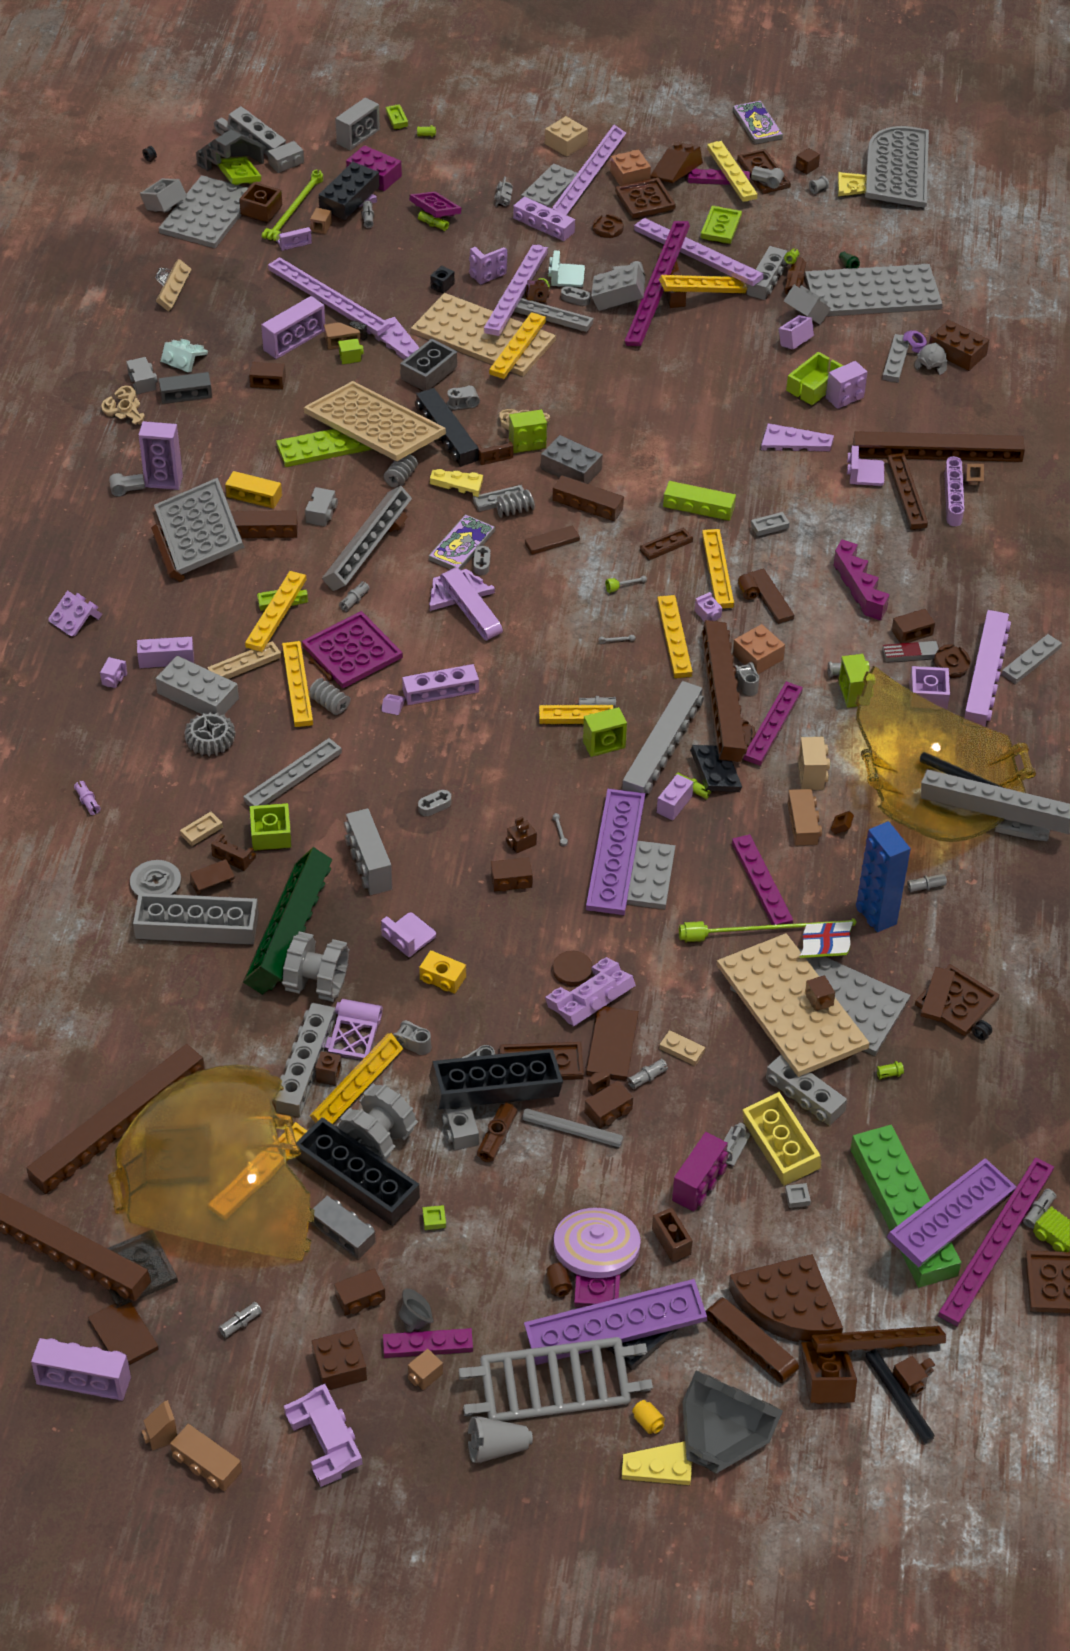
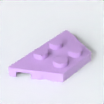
M467 569L461 570L480 597L495 593L494 586H487L483 583V579L473 575ZM440 576L433 578L430 611L457 604L443 586Z

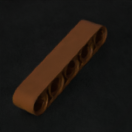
M719 1298L705 1311L708 1321L777 1382L784 1383L799 1369L798 1362L726 1298Z

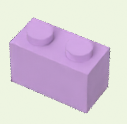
M798 315L779 328L781 346L788 349H796L800 344L813 337L812 318Z
M677 774L658 797L657 813L670 820H674L692 798L693 781Z

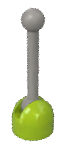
M643 575L640 578L622 582L615 578H609L605 580V587L608 593L617 591L620 585L640 581L644 583L647 581V577Z

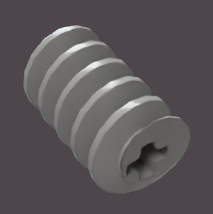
M409 454L401 460L394 461L384 473L385 482L391 487L403 485L415 468H417V460Z
M527 489L523 492H513L510 496L505 494L503 497H497L496 506L501 518L503 512L506 516H509V511L515 515L516 509L519 513H522L523 507L526 512L529 510V506L532 510H535L534 499Z
M323 678L314 681L309 691L311 699L335 715L344 712L351 701L349 696H345L344 692H340L338 688L330 685Z

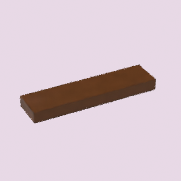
M765 569L749 572L748 574L754 577L760 589L759 596L776 622L779 624L793 620L794 613Z

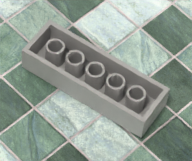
M139 893L133 922L135 939L254 945L259 914L257 899Z

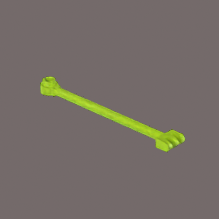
M318 170L312 171L311 181L273 229L266 228L264 230L262 238L273 239V241L279 240V234H281L279 230L312 188L318 183L323 182V173L320 170L319 172Z

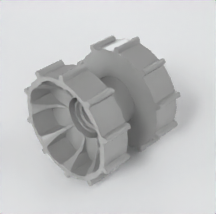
M299 931L298 935L293 936V940L287 950L282 984L285 986L286 991L300 994V991L305 989L308 979L317 980L316 992L319 995V999L333 1002L339 996L347 971L350 950L347 947V942L332 939V942L327 944L324 955L315 953L316 941L313 938L314 935Z
M372 1083L363 1093L364 1096L359 1100L363 1109L352 1110L349 1108L340 1117L341 1121L336 1127L386 1161L391 1155L392 1150L396 1147L393 1145L392 1139L395 1137L405 1140L414 1130L413 1127L418 1121L415 1118L413 1108L401 1097L400 1093H396L385 1084L382 1086Z

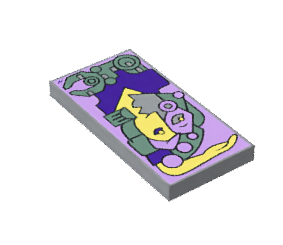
M761 100L733 106L735 115L754 144L783 139V133Z
M465 514L430 553L429 560L449 569L458 567L462 570L474 556L475 549L483 546L495 532V527Z

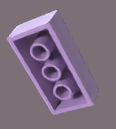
M310 296L261 324L263 350L277 359L324 332V304Z
M143 421L139 432V443L145 487L179 490L183 474L177 424Z
M39 1338L31 1360L36 1384L121 1401L124 1399L131 1379L127 1355L119 1351H104L98 1347H83L77 1343H62L51 1338L47 1340Z

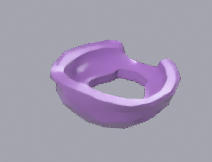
M907 331L903 336L904 341H908L913 347L912 351L919 353L927 345L926 338L918 331ZM912 336H914L920 343H916L912 339Z

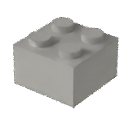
M167 178L160 179L139 193L146 209L154 212H167L171 210L173 205L181 203L182 199L187 196L180 179Z
M794 284L784 299V302L807 317H811L812 320L820 325L831 309L826 305L827 301L802 285L798 287Z

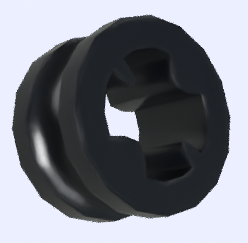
M152 146L142 150L143 156L148 162L157 158L156 151Z
M984 1020L977 1021L976 1025L972 1027V1033L980 1040H986L993 1031L991 1025Z

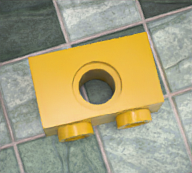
M430 950L419 967L420 980L455 994L466 978V964Z

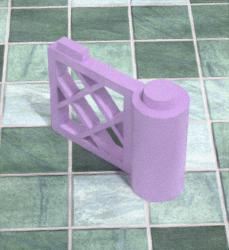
M347 999L337 1002L335 1009L336 1014H338L333 1035L327 1038L325 1045L328 1053L363 1060L371 1051L377 1027L381 1021L383 1007ZM341 1023L349 1024L352 1029L343 1034L340 1030ZM364 1027L371 1028V1033L365 1037H362L359 1033V1030ZM356 1033L360 1040L350 1045L346 1037ZM341 1040L347 1045L342 1050L334 1049L335 1044ZM363 1043L366 1047L365 1054L356 1053L353 1048Z

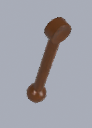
M313 657L309 658L310 664H315L327 676V680H333L332 675Z

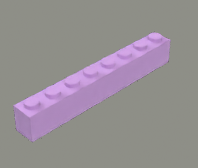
M987 611L963 724L985 728L986 721L991 720L992 710H989V708L994 706L995 697H992V695H996L998 687L994 683L999 682L1000 672L997 669L1001 670L1003 659H1000V657H1004L1006 646L1002 645L1007 644L1008 634L1005 632H1009L1011 622L1008 621V613Z

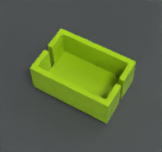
M817 352L788 375L786 391L796 397L801 396L803 401L814 405L826 395L828 370L830 372L844 365L835 360L830 362L829 357Z

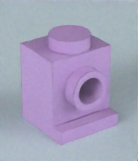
M711 592L695 599V612L704 622L705 620L716 621L721 618L722 607L712 597Z
M108 657L100 672L102 685L116 688L118 683L123 680V676H127L126 661Z

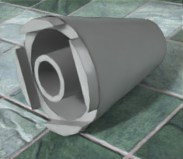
M479 1416L471 1417L469 1421L468 1434H471V1441L468 1442V1449L472 1462L481 1463L527 1450L529 1445L532 1444V1432L528 1430L527 1426Z

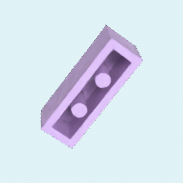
M192 637L137 640L139 668L167 667L176 656L194 663Z

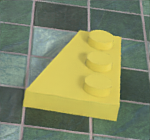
M838 172V196L865 193L866 175Z
M437 469L432 470L430 476V484L447 489L458 488L459 492L465 493L469 491L476 497H479L483 483V475L475 472L462 473L460 471L450 472Z

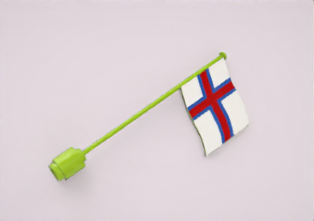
M852 918L849 921L708 929V926L704 925L703 921L684 922L682 925H679V939L685 942L704 941L705 937H708V933L805 927L803 950L800 958L847 955L849 952L850 931L852 926L856 925V920Z

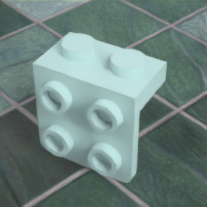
M554 250L553 257H550L548 276L551 277V286L583 287L585 266L560 264V251Z
M185 339L180 341L172 340V342H165L161 362L183 371L191 372L195 356L207 355L208 351L203 346L192 345L190 341Z

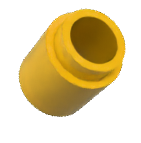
M642 1400L634 1406L632 1410L634 1419L648 1434H656L663 1429L665 1417L651 1402Z

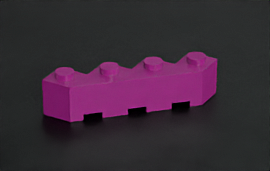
M841 539L835 550L833 566L840 572L841 579L846 587L850 588L851 595L856 603L860 604L863 614L877 620H882L887 611L890 594L877 590L879 577L867 574L868 560L856 557L858 544Z

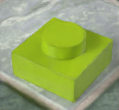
M444 1205L422 1207L425 1230L446 1228Z

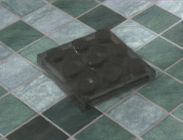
M153 1229L107 1248L148 1269L151 1283L138 1299L178 1283V1278ZM108 1289L117 1308L133 1302L130 1298L125 1299L121 1297L115 1290Z

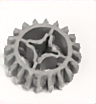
M211 711L209 714L202 713V716L196 715L195 719H190V722L187 723L184 732L185 741L190 750H193L195 754L200 752L201 756L204 754H208L209 757L211 754L217 756L218 752L224 753L225 749H230L235 739V728L230 718H226L225 714L220 716L218 712L212 714Z

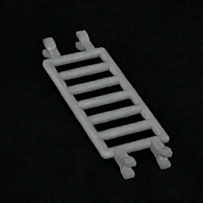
M613 1337L482 1355L480 1358L481 1366L459 1368L458 1371L459 1380L482 1377L486 1402L465 1404L463 1407L464 1416L487 1413L489 1419L510 1421L629 1404L631 1401L630 1393L651 1391L653 1388L651 1379L628 1383L624 1357L646 1355V1343L623 1347L621 1338ZM614 1347L621 1396L608 1398L600 1348ZM592 1350L599 1399L586 1401L578 1351ZM570 1353L577 1402L563 1404L556 1354ZM548 1356L554 1405L541 1407L534 1357ZM525 1359L532 1403V1408L519 1410L512 1360ZM503 1362L510 1408L508 1412L496 1413L490 1363Z

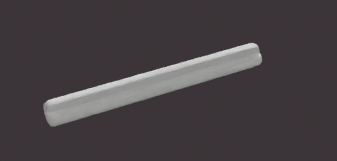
M528 1108L523 1113V1120L616 1147H621L623 1142V1136Z

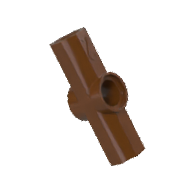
M797 257L796 262L788 270L784 292L787 295L794 284L798 287L803 285L807 263L803 258Z
M507 1102L501 1104L494 1119L489 1122L488 1131L477 1150V1156L482 1161L488 1163L494 1161L501 1145L506 1142L507 1133L518 1113V1110L512 1104Z

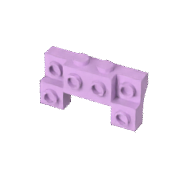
M606 957L591 967L594 977L571 992L561 987L555 989L545 999L548 1008L556 1011L567 1023L575 1026L636 986L633 976L622 971L619 963Z
M325 1384L314 1388L304 1397L284 1405V1413L293 1431L310 1424L325 1453V1456L311 1461V1468L320 1487L342 1478V1473L362 1465V1457L354 1443L355 1435L351 1427H346L344 1423L346 1422L345 1415L342 1409H337Z

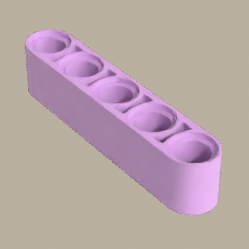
M949 457L944 473L946 519L949 525L959 526L962 524L964 514L962 461L958 457Z
M458 567L440 575L443 586L484 640L487 641L503 632L498 619Z

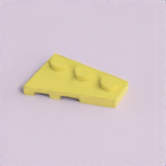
M685 1441L623 1454L622 1479L690 1485L692 1462L686 1460Z

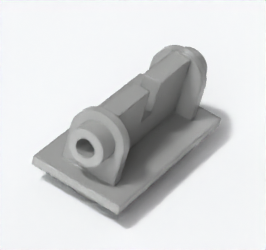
M504 177L502 182L499 181L496 190H498L494 197L496 207L498 203L503 206L510 204L513 186L505 181L506 177Z
M738 1123L731 1127L724 1139L728 1143L727 1152H729L726 1164L733 1167L751 1134L746 1132V1126L743 1123Z

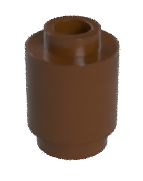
M743 574L738 578V587L743 597L747 600L755 599L759 595L760 589L754 577L750 574Z
M560 1263L550 1265L546 1269V1278L551 1294L557 1297L567 1296L572 1290L567 1269Z

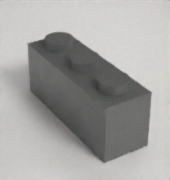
M208 372L159 378L162 404L212 398Z

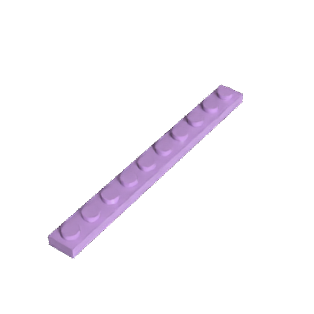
M616 125L612 126L552 207L553 210L564 215L569 213L623 139L626 132Z
M646 218L634 225V231L662 244H665L670 232L669 229ZM685 237L680 249L681 253L751 286H754L763 279V273Z
M541 245L531 246L484 326V333L500 336L525 293L527 280L531 281L547 255L548 247Z
M279 257L268 264V269L373 334L379 336L390 329L389 323L282 258Z

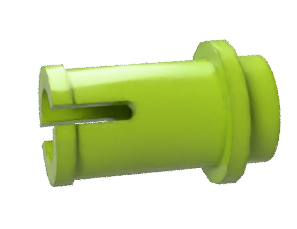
M433 125L431 127L418 126L417 136H436V127H433Z
M794 248L787 252L784 256L785 262L787 264H794L797 257H799V251L797 249L795 251Z
M894 1061V1064L876 1067L879 1079L891 1076L900 1077L904 1074L901 1062Z

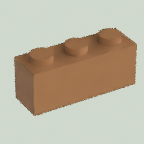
M812 789L789 790L787 804L795 846L818 845L819 837H822V827L818 825L819 811H815L817 806L816 796L813 797Z
M187 1424L170 1443L172 1457L177 1462H184L188 1465L195 1475H202L206 1478L213 1488H220L225 1492L242 1473L241 1461L190 1424Z

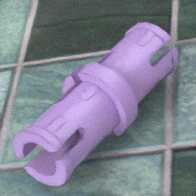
M79 781L82 787L77 782L74 785V789L80 796L81 803L86 806L90 815H95L93 809L98 814L101 808L95 801V795L89 791L84 781Z

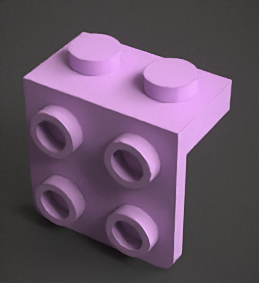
M476 247L470 249L469 274L480 285L507 273V249L505 247L486 255Z
M852 446L851 453L847 454V463H850L847 465V474H850V484L883 486L884 462L882 460L859 459V446Z
M67 590L50 615L49 622L71 637H74L89 615L99 620L102 613L97 611L98 606L89 601L88 604L84 602L86 598L79 593L74 595Z
M411 912L407 913L397 922H393L387 916L381 920L382 936L408 957H411L436 937V932Z

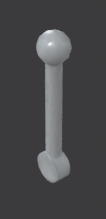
M635 635L615 638L599 637L598 641L599 644L623 640L633 642L636 637Z
M555 813L552 817L556 821L561 837L560 845L567 846L568 840L564 838L559 821L560 815Z

